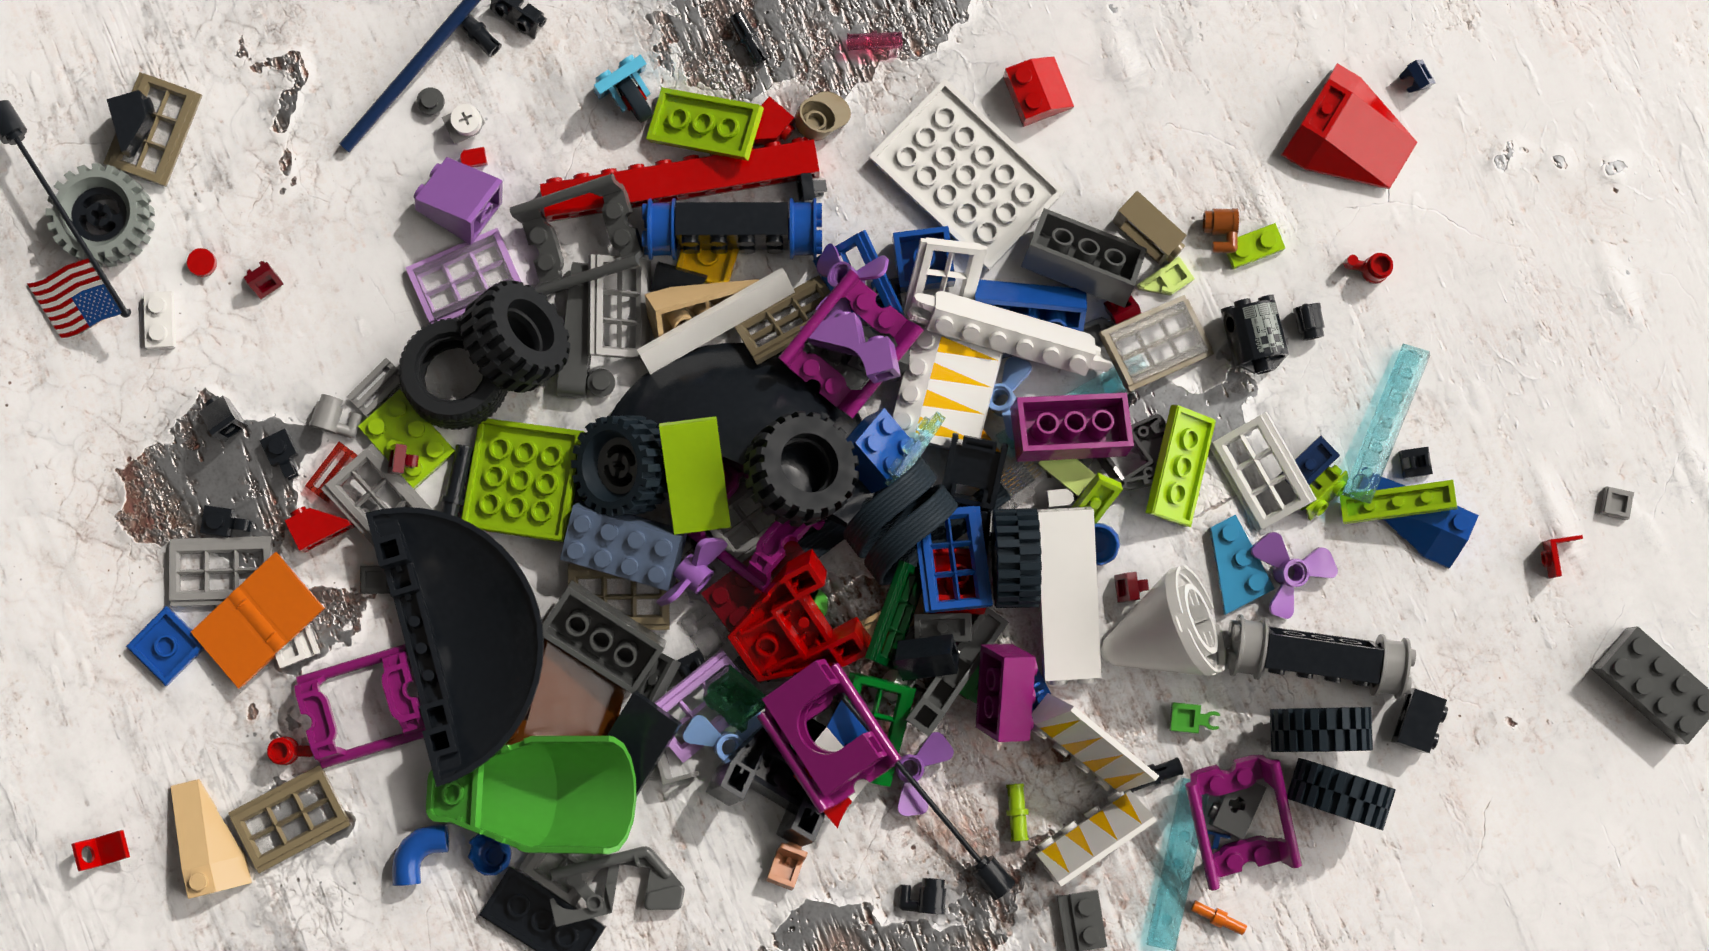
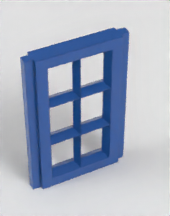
M866 230L853 235L835 246L839 256L850 265L851 263L846 252L856 246L865 265L878 257ZM821 255L817 257V260H813L816 268ZM886 273L880 278L872 279L878 291L875 301L881 298L885 307L891 305L906 318ZM819 274L831 292L833 287L828 283L827 277Z
M980 506L958 507L945 521L947 542L932 543L930 533L916 544L925 613L993 606ZM965 518L968 540L953 542L950 519ZM969 546L972 569L957 570L954 547ZM948 548L951 571L935 572L933 549ZM973 575L976 597L960 599L957 576ZM952 577L955 599L939 601L936 578Z

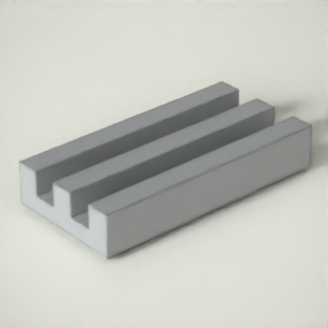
M385 358L347 398L368 418L400 386L399 370ZM388 367L390 370L357 400L356 398ZM395 374L397 378L365 408L363 405Z

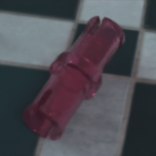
M872 30V33H847L848 51L872 50V52H878V49H903L902 31L878 33L877 30Z

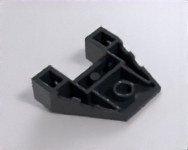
M811 719L807 722V729L811 739L815 741L826 726L815 719ZM761 725L716 768L706 793L731 806L743 801L749 788L786 809L776 835L801 847L814 843L825 818V813L818 812ZM789 744V746L791 747L792 751H793L794 754L796 755V754H797L796 751L794 750V748L792 747V745Z

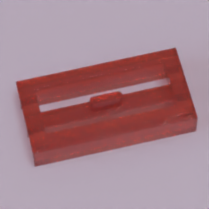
M339 441L305 486L324 501L330 503L331 499L323 493L324 491L321 488L340 472L350 457L354 459L358 455ZM341 451L345 452L319 488L315 487Z

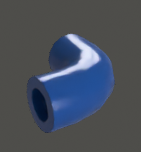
M447 824L430 825L416 829L402 840L393 859V886L420 884V867L423 859L434 853H448L449 830Z

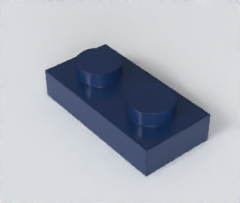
M1319 436L1295 459V462L1308 485H1310L1340 454L1322 436Z

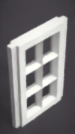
M927 237L926 239L921 238L903 307L906 318L908 319L906 314L910 307L919 308L914 305L912 299L916 293L926 294L923 291L928 275L943 276L939 291H945L948 277L963 279L959 296L974 300L987 246H982L978 243ZM934 250L949 252L945 270L929 269ZM954 253L969 254L965 273L950 271ZM908 319V320H910V321L916 323V324L919 325V326L927 327V325H924V324H921V323H917L916 321H913V320H911V319Z
M1267 412L1210 444L1213 455L1257 532L1317 500ZM1258 428L1269 448L1255 455L1245 435ZM1240 438L1251 458L1237 465L1227 445ZM1272 453L1283 474L1270 481L1259 460ZM1254 463L1265 484L1252 491L1241 470ZM1285 479L1288 480L1298 499L1287 505L1283 504L1274 488V485ZM1269 489L1279 509L1266 516L1256 495Z

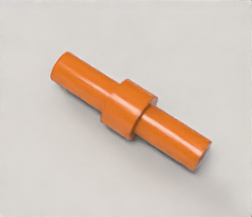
M1196 900L1194 901L1191 911L1209 919L1211 924L1219 928L1224 926L1240 935L1245 933L1247 925L1227 916V912L1219 908L1212 909Z

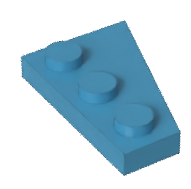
M1236 515L1209 528L1217 565L1224 615L1275 589L1261 561L1251 555L1252 544Z

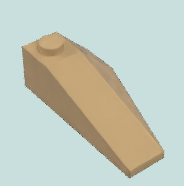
M759 279L676 286L645 294L647 317L654 339L759 281Z

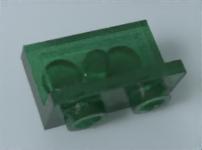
M730 664L705 683L703 700L710 709L717 711L730 726L735 727L741 733L747 730L748 720L765 709L766 706L762 700L766 695Z

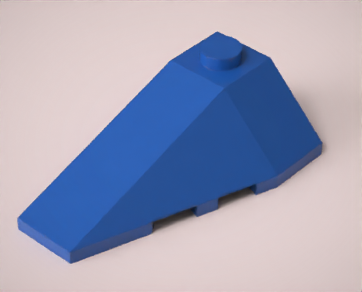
M1368 472L1360 492L1403 487L1405 485ZM1457 506L1458 509L1382 520L1386 521L1396 530L1401 538L1407 540L1422 557L1449 569L1468 542L1479 515Z

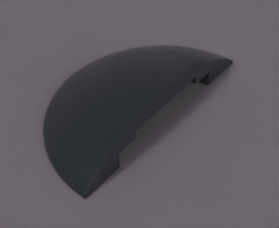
M721 343L699 347L652 374L646 373L624 394L610 415L644 416L646 420H653L657 423L655 428H659V423L716 416L722 462L743 471V464L749 461L745 458L747 448L752 445L751 441L772 421H775L784 414L789 413L791 415L795 411H804L806 415L810 412L819 413L821 415L820 419L824 420L828 417L835 422L833 425L835 428L839 429L841 427L847 433L844 435L845 439L862 421L859 413L852 419L818 393L820 385L816 380L811 379L805 382L785 366L778 358L782 352L757 365L744 343ZM785 446L781 454V465L788 481L802 491H818L821 484V469L815 457L803 448ZM858 479L853 484L856 489L853 495L847 499V503L841 509L828 516L827 519L846 527L856 513L873 499L874 493L871 494Z
M397 507L366 512L378 564L385 572L390 595L394 599L421 703L420 710L425 726V731H422L435 784L436 787H440L464 777L489 761L510 740L526 717L534 700L543 667L544 636L539 606L525 574L514 558L495 539L475 525L456 516L425 508Z

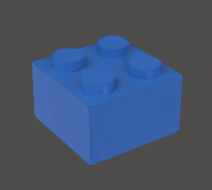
M948 226L893 233L892 243L900 293L908 291L920 239H926L927 237L950 240ZM934 250L929 269L945 270L949 252ZM952 261L950 271L954 272V264ZM928 275L924 290L940 288L943 276ZM948 277L946 287H954L956 279Z
M885 408L865 417L846 439L847 442L852 441L855 447L852 450L853 456H858L859 465L855 467V471L859 472L858 479L871 494L890 486L920 451Z

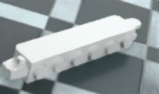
M944 291L936 292L935 297L916 293L912 301L919 308L910 307L906 314L908 319L927 325V331L1086 376L1088 370L1093 369L1108 372L1112 365V360L1108 353L1096 346L1095 338L1088 333Z

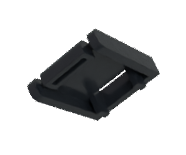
M953 433L942 485L945 486L957 503L980 506L981 508L991 510L995 509L1008 444L1002 443L1001 452L996 451L997 441L964 435L962 444L957 443L959 434ZM956 484L984 489L982 498L955 493Z

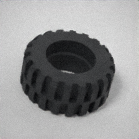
M506 280L494 284L465 308L461 320V337H464L463 346L465 351L468 350L471 362L479 367L478 371L483 376L490 378L491 383L496 386L501 385L504 390L517 393L531 392L561 371L568 361L570 343L567 342L569 340V333L564 328L565 322L562 316L559 317L556 312L557 308L553 303L550 304L546 300L547 297L542 292H536L535 288L531 285L524 286L523 282Z
M795 411L791 415L789 413L784 414L762 429L751 441L752 445L747 448L745 458L749 461L743 464V473L749 476L745 481L747 490L752 489L754 495L751 498L754 503L760 502L764 507L761 511L767 516L774 514L776 516L775 521L782 524L790 520L789 524L791 526L799 527L802 524L809 526L820 520L822 521L841 509L856 489L853 484L859 478V472L855 471L859 461L858 456H853L852 453L855 447L852 441L847 442L844 437L847 433L841 427L839 429L833 426L835 422L828 417L824 420L820 419L821 415L819 413L810 412L806 415L804 411ZM785 446L803 448L815 457L821 469V484L818 491H802L788 481L781 465V454Z

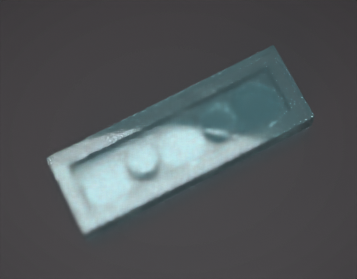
M937 411L930 418L925 416L915 429L919 432L915 439L910 437L901 449L905 453L901 459L896 458L888 468L887 472L890 473V476L885 484L890 486L915 465L946 417Z

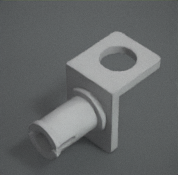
M665 751L649 778L660 776L663 785L700 774L699 771L673 778Z

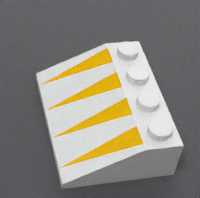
M920 326L924 331L911 346L910 362L904 372L893 419L914 443L949 450L953 433L959 434L957 442L959 444H962L964 435L981 438L1003 352L927 331V327Z
M1047 693L1033 711L1034 727L1032 731L1043 740H1046L1047 737L1055 742L1053 748L1064 757H1067L1068 754L1074 757L1076 761L1073 764L1085 774L1089 771L1095 774L1097 777L1094 781L1106 791L1111 787L1118 792H1122L1156 781L1159 777L1153 770L1071 704Z
M1131 790L1124 792L1115 791L1107 797L1109 800L1107 804L1101 808L1098 804L1084 813L1085 819L1077 824L1074 820L1060 829L1063 834L1054 840L1050 836L1037 845L1039 850L1035 852V855L1053 882L1062 887L1157 822L1153 814Z

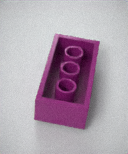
M1127 392L1017 397L1010 408L1016 462L1126 457L1134 447Z

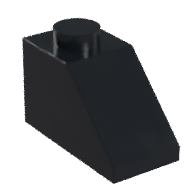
M140 90L107 99L120 150L128 158L135 156L154 123L151 115L155 113L150 97H146Z
M223 395L209 399L204 404L205 408L199 411L210 434L224 442L248 426L231 400Z

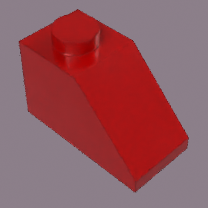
M769 96L761 105L764 110L753 146L764 145L769 142L780 141L781 139L786 141L795 130V127H793L795 117Z
M305 506L290 513L291 517L285 520L299 551L307 552L355 527L347 519L312 508L306 509Z

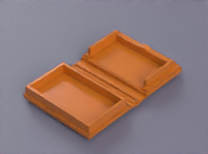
M275 552L201 621L191 633L236 687L240 689L325 608L281 556Z

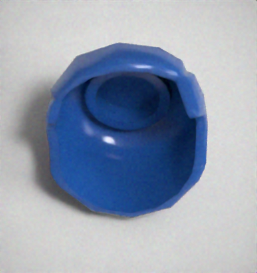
M1094 523L1096 565L1101 566L1116 558L1120 548V540L1118 534L1111 526L1104 523Z
M477 834L469 841L471 850L468 858L473 863L476 871L484 876L498 875L508 867L511 860V848L509 845L495 841V839L482 834Z

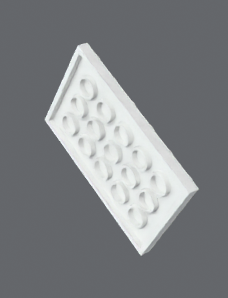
M946 79L869 155V159L941 227L948 226L949 234L956 241L978 243L982 246H987L983 267L988 271L1039 220L1043 209H1049L1065 192L1060 185Z

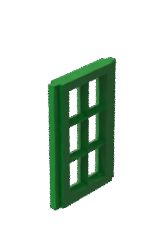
M850 672L848 678L859 695L862 686L878 689L871 713L875 719L891 723L887 737L899 754L907 725L905 718L910 713L916 688ZM883 691L898 695L893 717L877 713ZM896 765L871 783L890 787Z

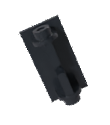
M491 0L490 9L498 17L504 18L516 26L521 33L527 34L533 39L536 38L538 26L542 28L547 21L544 13L529 3L521 9L520 6L524 3V0Z

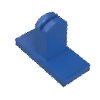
M1207 830L1208 834L1214 835L1211 849H1218L1220 837L1231 839L1229 834Z

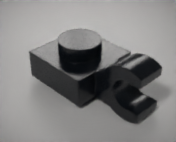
M282 429L260 440L271 466L275 467L280 464L284 477L288 478L289 481L299 476L291 459L299 454L288 430Z
M204 505L200 533L230 537L232 530L251 532L253 521L234 518L235 510Z

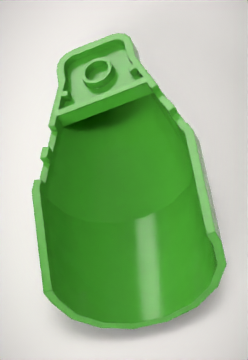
M530 736L518 743L505 745L489 761L473 772L440 787H436L431 769L427 779L426 814L432 821L453 823L475 833L495 839V841L517 848V850L525 853L611 854L619 851L627 841L634 822L637 796L636 776L632 758L624 743L612 736Z

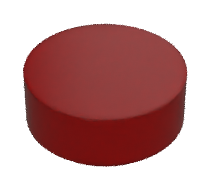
M198 248L189 254L187 266L196 276L207 277L215 271L217 260L215 255L209 250Z

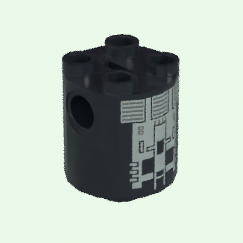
M1274 295L1262 296L1258 298L1257 302L1252 303L1250 298L1235 301L1234 306L1221 309L1235 369H1245L1254 375L1276 370L1280 363L1289 355Z

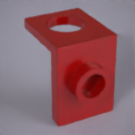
M1583 535L1542 542L1544 551L1541 552V560L1543 566L1547 567L1549 579L1562 576L1557 544L1581 540Z
M124 830L71 844L78 871L103 866L130 857ZM84 847H87L92 854V859L89 863L82 858V849Z

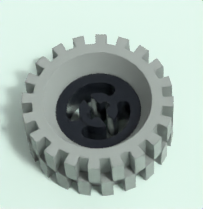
M92 163V169L81 165L77 167L79 172L77 175L68 171L64 174L68 181L64 185L57 181L53 186L59 190L56 197L99 266L102 267L105 264L108 267L117 266V260L125 264L131 261L128 255L131 252L138 256L143 251L138 246L141 241L148 244L151 239L146 234L147 229L154 230L155 223L150 220V216H155V211L148 204L151 202V199L143 191L144 188L122 170L119 171L111 165H107L105 168L100 163ZM48 196L47 201L53 204V209L46 208V216L52 220V222L47 223L48 229L55 234L52 238L63 247V250L80 261L87 259L88 257ZM104 199L116 201L119 213L104 203L102 205L97 201ZM105 214H107L106 219L101 218V220H99V216H104ZM88 221L97 229H103L109 233L93 235L88 231L86 223Z

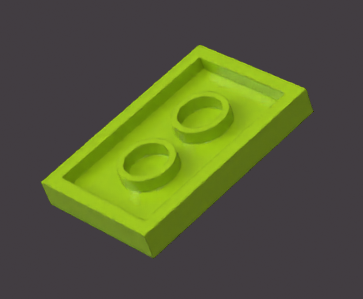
M400 389L358 425L361 431L388 461L390 447L393 444L407 445L406 454L419 456L418 467H404V473L401 474L414 489L455 454L454 448L437 429L415 412Z

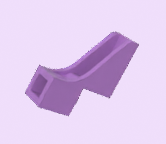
M841 312L836 314L834 318L823 320L807 339L812 346L853 355L862 359L866 375L873 383L901 376L893 342L888 336H874L869 338L868 342H865L862 322L854 312Z

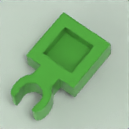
M1172 702L1169 731L1199 733V725H1203L1210 730H1217L1219 726H1211L1208 720L1212 715L1220 716V713L1210 711L1200 714L1201 705Z

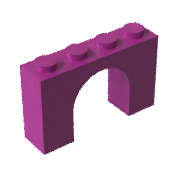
M821 659L811 663L762 700L766 705L765 711L772 720H776L781 728L780 734L786 743L791 744L796 751L798 763L803 768H807L812 776L813 786L817 791L826 796L836 792L887 756V753L872 731L863 733L839 751L822 749L811 739L807 729V714L810 707L818 698L840 683L827 661Z

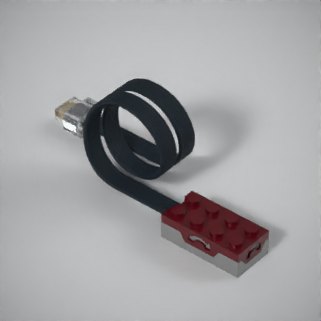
M1008 455L1006 456L995 509H998L1007 501L1009 509H1016L1036 494L1033 488L1047 478V475L1036 461L1016 462V457L1011 460ZM917 457L911 460L890 486L874 492L873 499L856 513L846 527L827 519L820 530L813 529L798 542H787L783 547L786 556L772 570L770 583L788 561L811 549L820 558L845 539L859 558H865L864 565L878 584L882 586L889 585L892 582L899 560L919 568L916 544L930 533L932 543L947 542L945 521L958 507H968L971 505L962 503L958 505L942 484L931 487L937 480V476L926 461H924L923 457ZM979 489L971 496L982 498L984 489ZM965 518L950 519L953 542L967 532ZM752 556L742 563L748 567ZM732 570L703 591L701 595L730 633L763 592Z

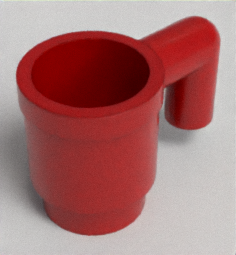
M1375 253L1365 261L1358 260L1356 255H1350L1343 262L1346 269L1360 271L1363 278L1372 284L1383 282L1393 271V261L1389 255L1384 253Z
M291 737L276 738L269 743L267 748L268 758L273 763L279 765L292 764L298 757H314L310 745H299Z

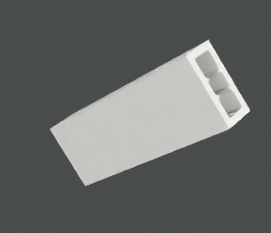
M1092 507L1040 509L1037 512L1040 522L1042 551V585L1039 604L1042 677L1045 681H1050V685L1067 684L1066 680L1077 679L1078 683L1081 684L1094 683L1095 678H1102L1094 509Z

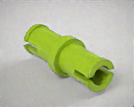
M1024 783L1008 784L1006 788L1009 810H1006V815L1010 818L1011 842L1028 841L1026 815H1029V811L1025 809Z

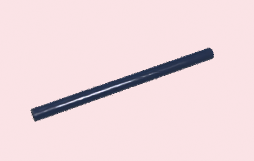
M462 0L341 140L339 144L349 153L481 0Z

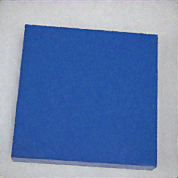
M165 606L126 646L165 686H168L204 650L203 646L192 635V629L169 606Z

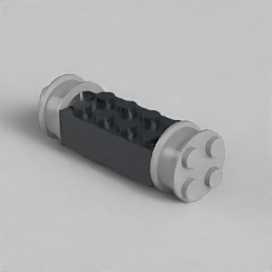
M1241 614L1237 616L1236 621L1230 620L1228 636L1232 638L1230 648H1226V664L1231 676H1235L1237 673L1251 674L1254 679L1259 680L1265 667L1268 668V672L1285 675V671L1296 672V676L1313 679V675L1325 676L1324 680L1341 683L1342 679L1353 680L1352 684L1369 687L1372 696L1386 693L1393 694L1395 699L1400 700L1404 694H1410L1412 679L1409 675L1411 666L1415 665L1416 650L1411 649V643L1408 638L1395 641L1388 640L1385 635L1380 634L1374 642L1268 626L1267 618H1262L1261 621L1246 620Z

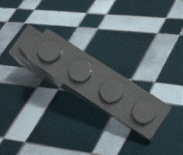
M986 607L985 613L980 614L972 624V642H959L957 645L960 653L957 674L934 677L905 720L929 737L980 664L981 645L994 644L1009 622L989 607Z

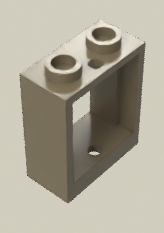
M1138 191L1118 210L1112 221L1137 245L1147 248L1146 253L1160 266L1166 260L1171 263L1185 247L1182 242L1187 235Z

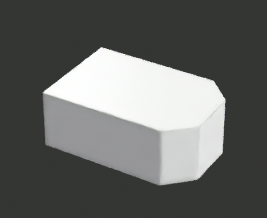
M1070 489L1047 491L1049 509L1070 507L1074 502L1073 492Z

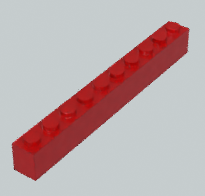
M798 137L792 139V143L781 144L779 141L764 144L763 148L754 149L752 147L748 161L715 154L699 158V155H689L683 157V161L678 162L664 159L655 162L653 166L645 167L644 164H634L628 166V170L623 171L609 168L602 170L601 174L590 176L589 173H579L573 176L574 179L550 178L546 180V183L540 184V189L543 197L613 173L616 180L623 184L627 191L631 207L637 208L642 207L643 203H648L649 198H652L653 203L671 202L672 198L680 201L795 182L802 173H812V179L819 178L820 171L814 139L808 140L806 137ZM587 193L545 207V218L548 222L600 214L602 213L604 199L593 193Z

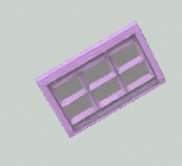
M498 228L479 235L472 245L463 242L406 267L427 319L431 324L436 320H447V318L453 319L462 316L465 308L496 283L506 280L521 282Z

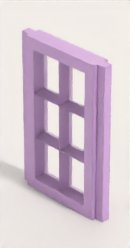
M721 649L654 703L666 712L678 704L686 714L680 720L683 725L714 701L722 712L711 720L710 723L721 733L760 702L762 698ZM724 667L732 679L714 693L706 681ZM737 683L745 694L727 708L718 696ZM699 686H702L710 697L691 711L683 702V699ZM674 737L669 747L684 763L704 745L690 744L686 741L681 745Z

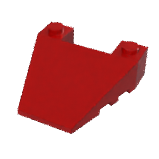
M813 549L788 561L728 634V639L758 682L793 676L794 673L802 671L816 660L825 659L829 666L839 663L841 667H844L866 655L871 637L858 617L833 629L811 597L810 593L825 585L827 570Z

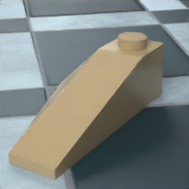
M200 779L171 786L181 869L188 899L252 883L246 854L237 844L231 834L232 831L223 821L216 805Z

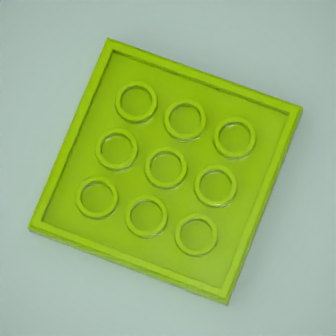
M489 418L485 422H481L477 427L461 519L487 532L564 543L577 483L573 482L572 477L577 475V468H571V460H577V454L572 452L574 445H581L582 442L577 438L580 432L584 431Z

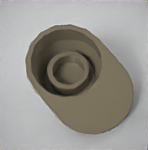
M828 91L820 92L806 99L798 107L794 120L795 126L799 133L807 139L820 141L832 132L845 126L850 120L851 111L847 102L839 95Z

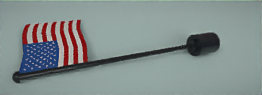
M9 100L0 101L1 142L10 145L17 144L88 257L87 259L64 266L43 280L27 283L61 338L81 334L99 322L118 315H121L123 318L129 317L131 310L126 309L21 142L27 133L26 126Z

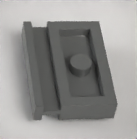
M1098 890L1057 896L1065 951H1085L1107 947Z

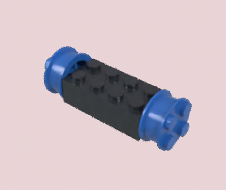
M649 198L648 203L642 204V219L644 220V228H647V230H642V247H644V255H648L649 260H653L654 256H672V259L676 260L677 245L678 250L683 249V252L686 254H698L700 249L711 250L714 254H725L728 250L739 249V253L752 254L755 253V250H767V253L779 254L783 253V250H789V240L790 260H793L794 255H812L813 259L817 260V254H822V230H817V228H822V203H816V198H813L812 202H794L793 198H790V218L788 202H676V199L672 198L671 203H653L652 198Z

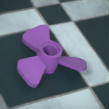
M830 243L826 245L818 260L817 271L823 277H827L828 283L833 289L849 269L854 271L860 280L866 284L865 280L877 279L886 273L889 259L884 255L879 256L856 271L849 263L841 261L837 248ZM828 295L820 302V304L816 307V310L820 307V305L824 302ZM841 298L824 320L834 318L836 314L841 312H851L849 301L846 298Z
M1277 532L1267 533L1251 547V555L1273 566V577L1277 583L1281 584L1269 604V612L1277 617L1284 619L1292 617L1294 613V587L1304 585L1308 581L1309 576L1334 578L1338 573L1331 552L1323 547L1316 548L1302 560L1289 558L1283 538ZM1290 566H1293L1295 573L1294 576L1290 579L1288 576V569L1290 568Z
M705 538L699 541L694 555H688L674 572V576L679 582L661 596L656 603L660 606L672 603L687 587L696 595H699L714 573L707 566L726 549L727 542L722 538Z
M933 732L916 755L905 754L900 756L902 758L900 762L901 764L907 760L916 762L918 770L912 777L918 783V780L923 776L925 766L950 760L953 757L954 750L943 734ZM896 766L897 776L904 781L898 803L899 813L903 816L924 814L928 810V803Z

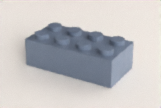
M580 500L573 505L560 560L668 591L675 584L676 577L674 572L681 563L688 533L674 535L673 526L636 515L606 516V514H598L594 512L596 507L589 508L584 503L585 500Z

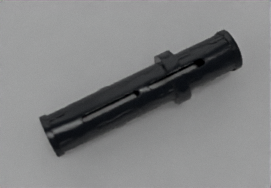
M456 444L446 494L441 499L444 502L442 512L458 517L460 506L464 504L462 496L474 449L465 445L462 447V445Z

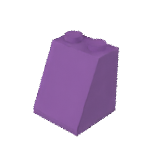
M446 157L442 164L437 163L433 167L430 179L426 185L421 184L414 194L415 210L472 245L502 204L503 181L495 176Z

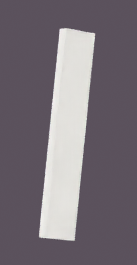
M780 268L637 349V352L648 372L652 374L795 293L786 272L783 268Z

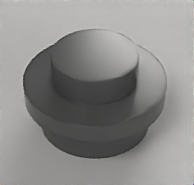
M425 88L417 96V106L426 115H436L444 107V96L436 88Z
M597 369L589 375L587 385L592 394L598 397H605L613 392L615 378L610 371Z

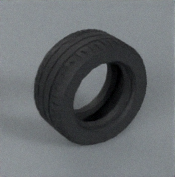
M462 318L440 319V321L436 320L432 324H427L428 326L426 327L423 326L422 330H418L415 335H412L411 340H408L407 345L404 346L398 366L400 386L415 412L428 423L430 422L439 428H450L451 430L468 429L476 424H481L483 421L485 422L488 417L496 413L498 407L500 408L508 393L507 390L502 389L501 385L496 386L491 383L490 378L487 376L482 377V381L474 392L461 399H440L428 392L425 376L427 367L434 357L445 350L454 348L465 349L463 346L464 337H461Z

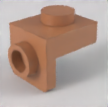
M792 842L781 843L776 850L766 881L792 891L808 852L803 851L802 847Z

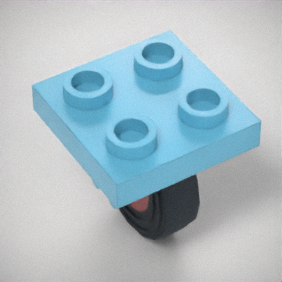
M633 54L619 62V69L613 73L610 70H606L595 78L596 84H594L593 91L599 100L610 94L622 113L626 110L631 111L641 123L653 116L646 102L647 97L651 93L639 76L640 73L645 71L647 65L641 54L636 58Z

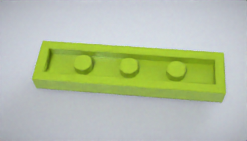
M1453 480L1340 495L1344 525L1458 509Z

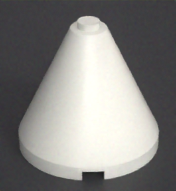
M1185 565L1169 569L1104 639L1103 646L1101 647L1104 660L1110 662L1113 666L1213 676L1224 671L1227 662L1226 646L1220 624L1214 625L1209 611L1214 608L1198 577Z

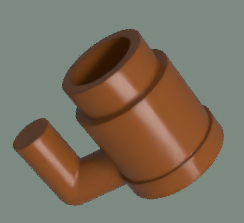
M1238 208L1204 210L1203 233L1226 235L1227 242L1212 243V253H1235L1238 249Z

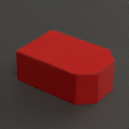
M484 147L463 150L460 155L461 163L470 167L488 165Z

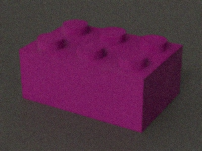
M1013 644L981 645L975 727L997 742L1030 741V732L1034 726L1032 704L1036 699L1034 676H1036L1038 671L1035 656Z

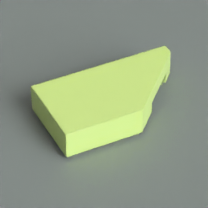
M1178 256L1171 263H1168L1137 284L1136 287L1138 290L1171 296L1195 278Z
M1077 459L1046 460L1038 463V466L1067 489H1070L1077 497L1080 496L1096 476L1094 472Z

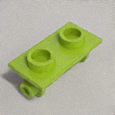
M1337 465L1329 466L1315 479V482L1321 486L1319 490L1312 484L1309 485L1317 500L1300 509L1303 511L1306 508L1309 520L1313 519L1316 515L1320 516L1328 508L1329 502L1335 496L1339 497L1347 490L1350 481L1346 470L1342 473V470Z

